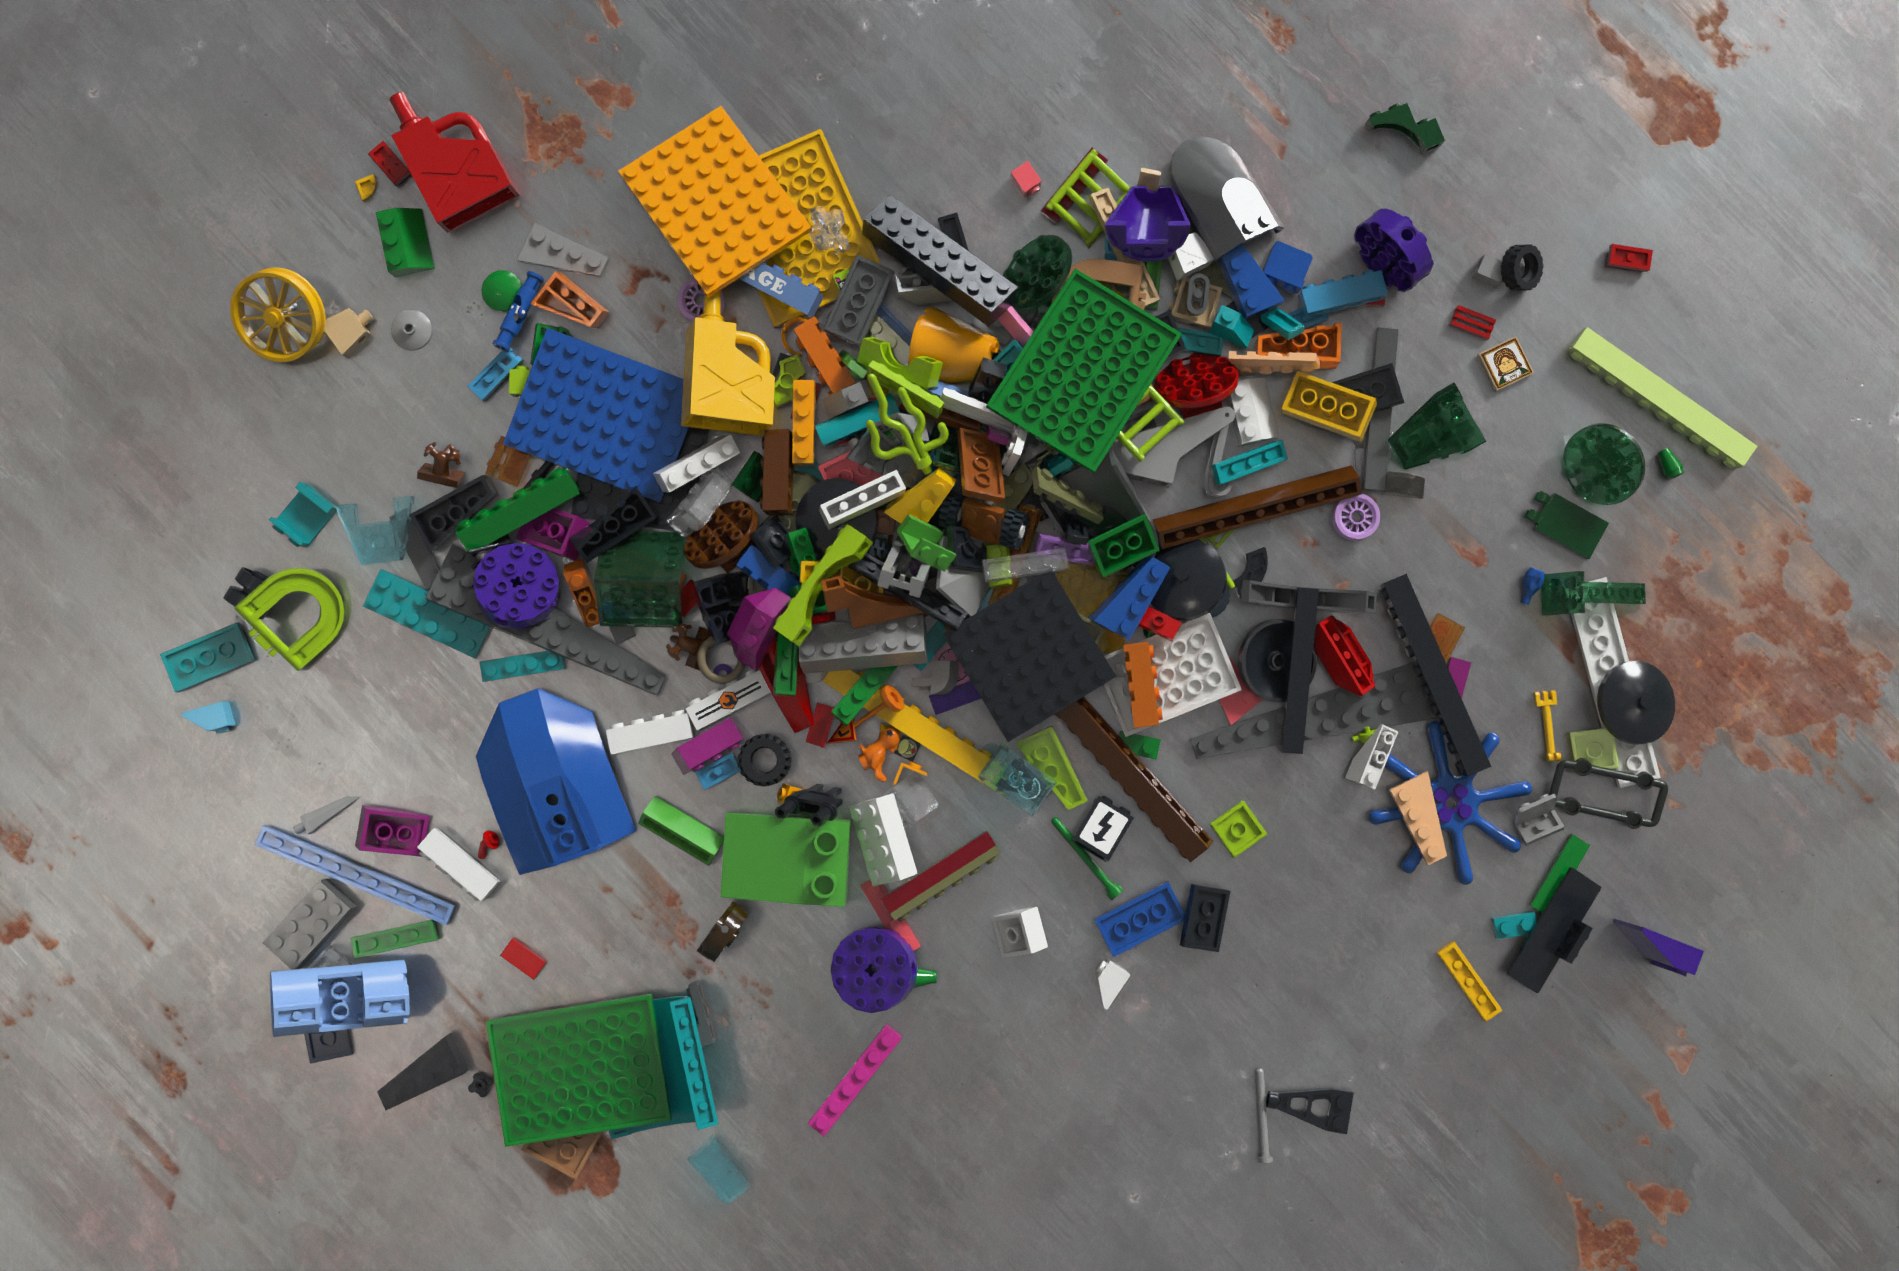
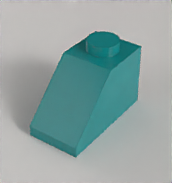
M1221 305L1209 333L1247 349L1254 329L1241 313Z

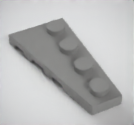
M534 223L517 260L523 263L527 262L539 266H548L560 270L602 277L610 258Z

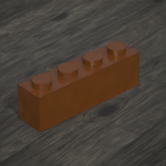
M789 429L765 430L761 441L762 448L764 449L761 467L764 470L763 477L760 480L761 489H763V497L760 498V508L768 516L792 515L793 433Z

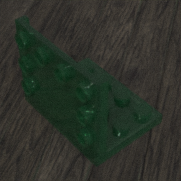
M636 531L599 555L594 575V586L600 626L676 628L677 625L684 624L680 579L687 533L677 531Z

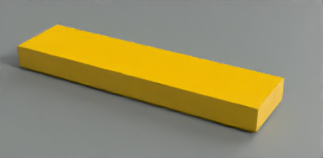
M1454 941L1436 952L1484 1022H1487L1503 1011Z

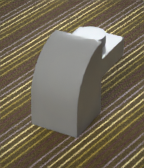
M951 660L931 661V677L912 678V686L920 687V691H931L930 694L934 695L949 693L958 681L959 662Z

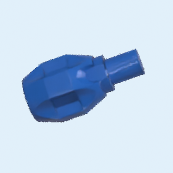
M1530 567L1525 573L1523 579L1524 595L1521 603L1529 605L1532 595L1534 596L1542 587L1544 571Z

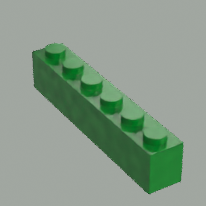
M557 468L549 474L550 476L535 480L525 490L521 488L515 491L513 496L507 500L504 498L497 501L494 507L489 510L483 509L479 511L476 517L471 520L465 519L461 521L458 527H456V535L466 550L488 545L580 494L579 488L567 468Z

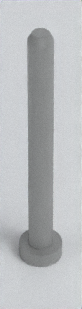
M1257 1068L1255 1072L1261 1150L1258 1162L1272 1163L1273 1156L1269 1155L1264 1071L1262 1068Z

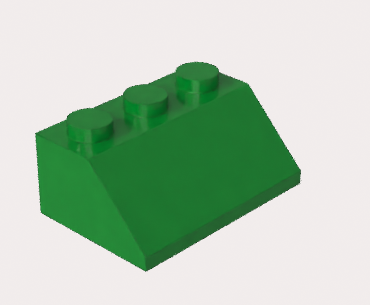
M391 208L376 212L387 270L392 276L400 277L435 269L422 209Z
M1146 514L1088 541V552L1094 567L1103 578L1160 551Z

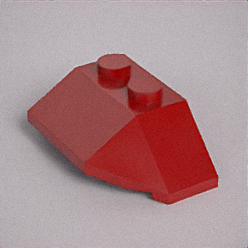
M1333 615L1318 623L1316 626L1314 649L1335 684L1358 696H1362L1374 688L1375 682L1373 681L1371 661L1351 628L1342 621L1337 620Z

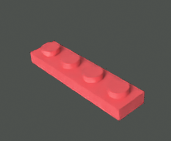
M871 879L861 884L860 887L884 927L893 929L900 934L913 950L921 947L906 920L899 921L897 919L894 921L880 898L889 893L885 885L872 886Z

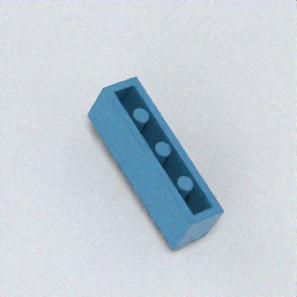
M1368 270L1356 277L1354 274H1351L1339 281L1330 279L1324 281L1322 285H1306L1298 294V299L1305 319L1380 301L1387 296L1388 292L1382 271L1374 272V270Z

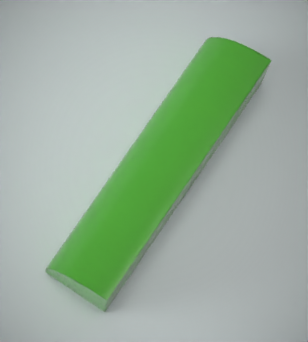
M656 796L653 797L645 808L638 822L639 825L710 866L724 843L723 836Z

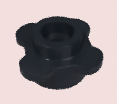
M476 1073L473 1075L474 1080L468 1086V1090L471 1093L479 1094L480 1097H486L488 1095L487 1090L493 1084L491 1078L481 1075V1073Z

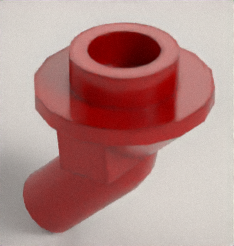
M486 830L483 833V840L480 842L477 856L479 859L486 858L488 848L492 850L498 848L499 837L496 833L490 830Z

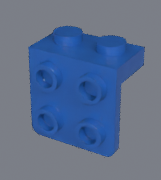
M1276 241L1263 272L1274 286L1277 285L1289 293L1298 294L1305 283L1304 278L1313 257L1309 253Z

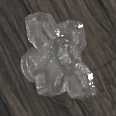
M819 206L810 209L812 221L815 225H813L809 235L811 240L817 244L818 249L828 250L834 247L836 252L850 250L849 240L841 231V227L845 223L843 211L834 209L827 212L824 207Z

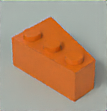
M556 271L531 302V305L593 328H598L610 313L564 274Z

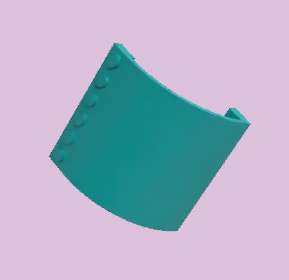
M676 996L653 1000L671 1109V1121L609 1130L611 1140L648 1129L681 1123L696 1122L697 1130L719 1125L691 997Z

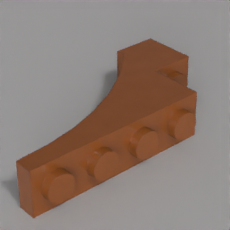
M842 576L820 580L827 611L836 612L847 608L852 628L883 623L888 620L905 618L919 613L924 614L921 610L895 595L859 588L844 581Z

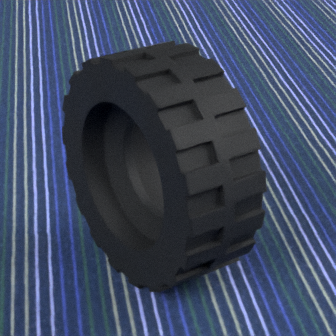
M1531 244L1514 245L1506 250L1501 263L1502 280L1506 287L1514 291H1527L1537 286L1541 280L1544 266L1540 250ZM1523 257L1525 270L1521 278L1519 267Z

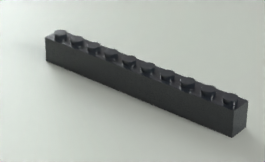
M1407 573L1381 584V589H1379L1380 596L1383 601H1387L1389 606L1387 609L1388 614L1392 620L1395 619L1398 626L1396 632L1399 638L1403 639L1406 644L1404 647L1408 658H1412L1414 662L1413 671L1417 677L1421 678L1423 683L1421 689L1432 703L1429 705L1431 712L1434 716L1437 715L1439 719V730L1442 735H1446L1448 743H1446L1450 754H1454L1457 760L1455 762L1459 774H1463V776H1470L1492 767Z

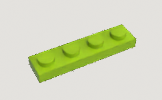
M874 360L871 361L866 377L869 374H874L880 385L897 395L898 388L904 387L912 404L938 419L945 402L938 396L926 392L921 386L909 382L901 374L892 372L884 364L877 363Z

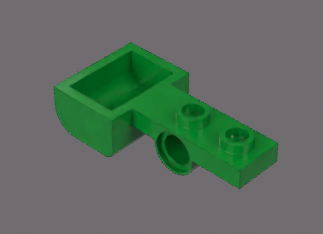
M806 528L785 534L792 555L789 558V564L792 571L798 574L799 579L801 561H817ZM802 583L789 588L790 597L794 598L798 594ZM822 590L816 599L813 614L827 609Z

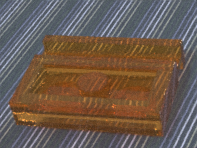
M1437 613L1430 628L1447 663L1465 627Z

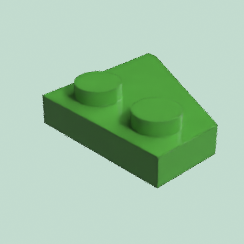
M842 349L839 356L845 365L851 369L849 373L858 380H868L866 377L868 369L864 368L863 364L858 363L853 356Z

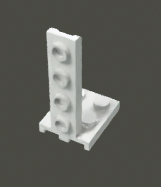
M944 388L940 399L945 402L943 408L1012 434L1008 445H1006V448H1008L1007 452L1004 453L1001 460L1002 465H1004L1002 472L1004 475L1009 476L1021 456L1027 432L986 408L987 404L975 398L962 395L955 390Z

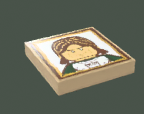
M1516 336L1478 354L1479 360L1495 392L1534 373Z

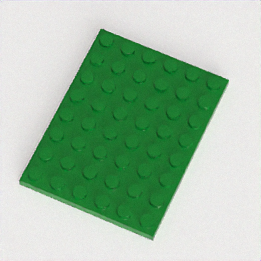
M1075 268L991 397L986 408L1094 474L1182 333Z
M652 993L486 1021L505 1147L671 1121V1109Z

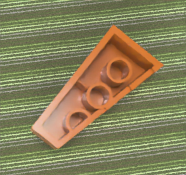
M1149 642L1125 644L1123 648L1134 728L1159 725V720H1163L1161 707L1157 708L1156 699H1160L1159 687H1154L1153 679L1157 678L1156 666L1151 665V658H1155L1153 645L1149 646Z

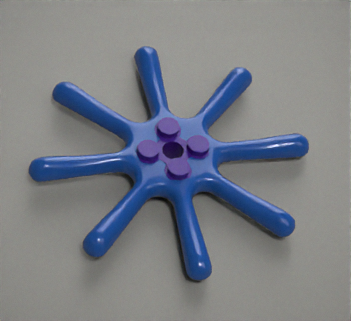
M1433 721L1428 725V732L1438 768V777L1434 781H1430L1441 830L1448 831L1452 836L1459 882L1463 885H1468L1473 881V874L1463 838V829L1467 825H1474L1512 853L1518 852L1521 848V842L1483 819L1478 813V807L1481 803L1487 801L1527 796L1531 793L1532 786L1529 782L1522 781L1485 791L1475 790L1472 781L1477 773L1470 776H1463V774L1455 776L1450 772L1444 735L1441 734L1438 727L1440 722ZM1488 733L1481 743L1488 758L1500 741L1495 733ZM1389 754L1385 764L1386 769L1406 781L1418 775L1400 760ZM1452 797L1454 806L1449 809L1446 806V801ZM1398 807L1374 810L1369 814V820L1374 825L1403 819ZM1416 844L1401 864L1402 870L1406 873H1413L1423 858Z

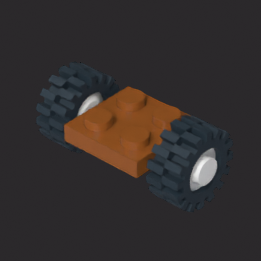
M951 491L942 503L941 514H939V527L947 529L949 526H962L968 528L969 536L1015 550L1021 547V543L1024 541L1023 538L1026 536V530L1028 529V513L1009 509L1008 513H1006V518H1004V508L967 498V496Z

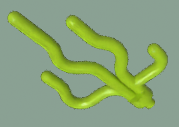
M869 374L867 379L879 402L878 414L880 420L884 425L898 430L906 446L895 447L889 451H882L879 447L880 435L875 423L872 420H868L866 426L871 435L872 452L876 457L883 460L892 459L901 454H908L912 457L917 469H922L924 474H929L932 472L930 467L932 459L928 452L943 445L948 439L949 433L945 423L940 422L937 426L940 436L924 444L922 433L926 423L925 416L921 410L912 404L906 389L900 387L897 392L905 409L917 419V426L912 439L904 424L889 418L886 397L876 376Z

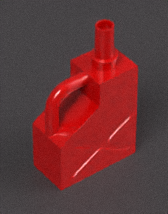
M399 92L390 97L389 100L401 122L400 131L391 136L436 223L447 233L520 196L499 154L493 148L482 125L475 117L464 112H454L433 122L428 116L423 119L416 116L405 93ZM455 125H465L470 129L475 140L444 138L441 132Z

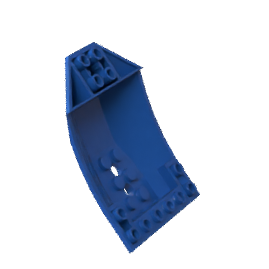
M540 688L498 704L476 754L481 778L490 804L519 875L565 863L594 852L636 831L606 754L592 713L593 711ZM549 794H555L558 797L556 805H549L547 803L546 797ZM562 814L566 818V822L564 824H557L554 816Z

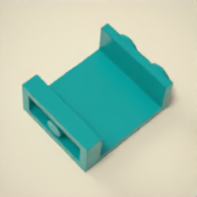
M300 481L295 487L299 491L277 518L270 517L269 521L274 524L272 527L277 532L288 535L290 537L288 540L296 547H308L338 511V508L308 484Z

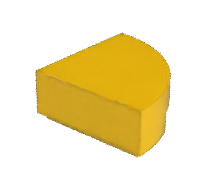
M374 174L354 181L363 202L373 196L377 187V179Z

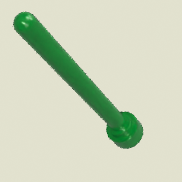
M1054 817L1051 821L1052 824L1105 886L1104 890L1107 892L1108 898L1110 900L1116 898L1123 891V888L1119 884L1111 882L1082 847L1070 841L1073 835L1057 817Z

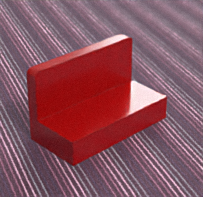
M817 702L813 714L814 725L809 728L806 743L826 748L835 718L830 713L834 707Z

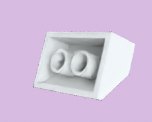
M1253 378L1239 381L1236 389L1227 397L1229 407L1235 411L1233 425L1238 447L1279 438L1266 379Z

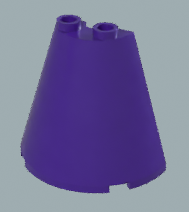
M1132 186L1105 223L1107 237L1114 248L1117 247L1126 257L1144 262L1159 261L1173 255L1174 251L1184 245L1190 228V222L1173 186H1159L1156 191L1148 190L1147 186Z

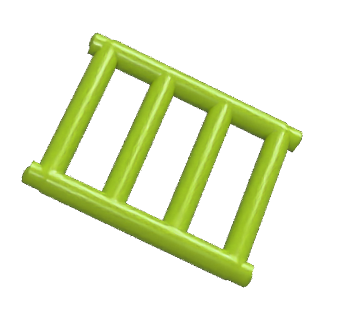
M1092 149L1045 206L1048 210L1056 212L1085 240L1084 243L1087 247H1090L1104 230L1094 209L1071 187L1080 179L1094 193L1103 190L1084 172L1091 163L1124 193L1115 202L1117 206L1132 187H1129L1097 156L1098 153L1095 149ZM1065 194L1098 224L1091 234L1058 204Z
M1151 384L1140 402L1149 395L1157 405L1127 432L1123 433L1121 431L1117 437L1139 462H1142L1145 458L1144 455L1177 425L1180 426L1185 423L1181 416ZM1164 410L1171 420L1138 449L1130 439Z

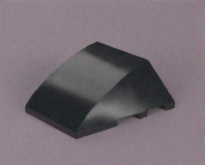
M743 571L718 574L693 582L695 596L703 620L717 644L730 641L727 632L744 597L749 595V576Z

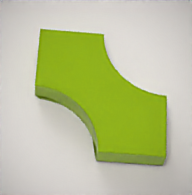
M799 354L779 361L780 376L774 385V405L776 408L793 402V380H799L806 374Z

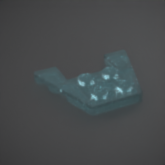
M414 496L393 498L396 519L359 525L357 504L336 506V510L361 565L401 561L404 559L408 534H406L408 522L411 521L409 514L411 506L414 504Z

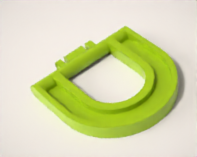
M289 568L271 575L234 608L253 627L248 634L253 637L259 633L254 640L265 651L273 647L268 653L272 657L279 653L297 671L303 668L334 640L340 631L344 619L342 597L335 585L321 573L307 568ZM294 591L307 592L313 595L319 602V618L313 627L288 647L259 618L286 594Z

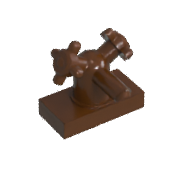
M436 442L427 445L423 455L425 457L428 454L433 456L434 463H424L417 471V479L458 488L464 480L465 472L450 469V461H455L457 465L461 464L460 450L454 449V446L451 444L444 451H438L434 448L437 444Z
M679 624L676 628L672 629V632H678L679 636L672 635L670 637V641L676 645L671 647L667 644V652L677 661L680 660L678 656L680 651L689 653L685 665L700 671L697 662L698 651L701 644L711 634L708 629L699 626L696 637L693 638L687 636V631L692 626Z

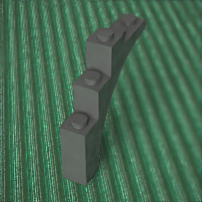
M1243 580L1241 601L1264 607L1295 609L1296 589L1298 586ZM1318 588L1317 610L1339 613L1375 614L1377 593Z

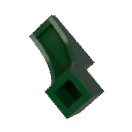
M1400 103L1394 104L1388 108V111L1383 113L1381 111L1374 112L1365 123L1368 131L1391 129L1406 135L1416 144L1421 154L1440 147L1445 141L1436 118L1432 120L1425 118L1416 123L1408 103L1400 105Z

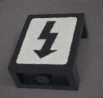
M1097 796L1084 821L1070 841L1107 862L1112 857L1134 817L1130 815L1131 812L1121 806L1118 808L1113 805V801L1108 797Z

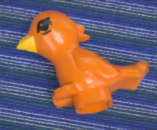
M880 723V734L877 741L866 748L862 744L859 745L862 754L858 755V758L864 770L872 768L875 779L881 782H886L887 780L882 773L886 751L890 750L893 754L901 740V733L897 728Z

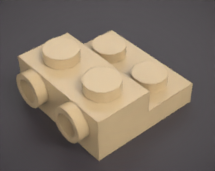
M1186 277L1181 279V282L1177 281L1173 293L1177 294L1176 299L1170 302L1168 308L1174 320L1210 329L1223 288L1210 284L1207 309L1200 316H1192L1186 310L1188 283L1191 278ZM1195 283L1197 289L1202 288L1201 283ZM1193 303L1194 309L1200 308L1198 303Z

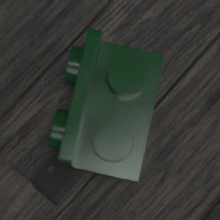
M753 451L731 485L748 498L759 502L760 498L763 497V489H761L760 485L764 470L761 467V458L763 456Z

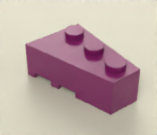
M730 717L677 747L671 755L682 774L685 775L690 771L696 772L704 767L703 763L708 760L713 762L722 757L721 753L728 749L731 752L740 746L739 742L743 737Z

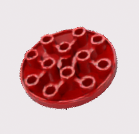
M1193 353L1190 357L1172 360L1170 365L1165 367L1157 376L1155 387L1156 391L1171 406L1180 407L1181 417L1186 419L1223 408L1222 400L1236 389L1239 383V374L1237 367L1231 364L1227 357ZM1190 359L1191 363L1183 365V361Z

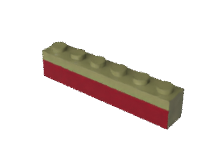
M984 831L880 899L893 920L899 919V921H902L910 916L909 911L915 907L919 910L928 904L926 900L932 896L936 899L945 893L944 889L949 885L955 887L963 882L962 877L969 873L972 876L980 871V865L985 862L989 865L997 860V855L1001 852L988 831Z

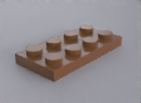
M960 428L957 432L963 496L1002 504L1005 500L1000 444L988 440L987 433Z

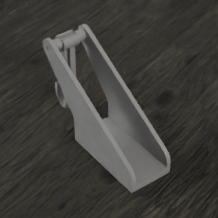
M1223 407L1183 419L1185 423L1180 426L1177 425L1144 455L1145 458L1142 462H1139L1118 439L1115 440L1109 450L1112 449L1130 480L1169 488L1173 484L1178 461L1213 437L1203 486L1210 496L1221 498L1230 492L1233 480L1227 482L1224 490H1217L1211 465L1220 462L1222 459L1229 424L1235 418V411L1231 407ZM1163 426L1139 432L1130 441L1139 449Z

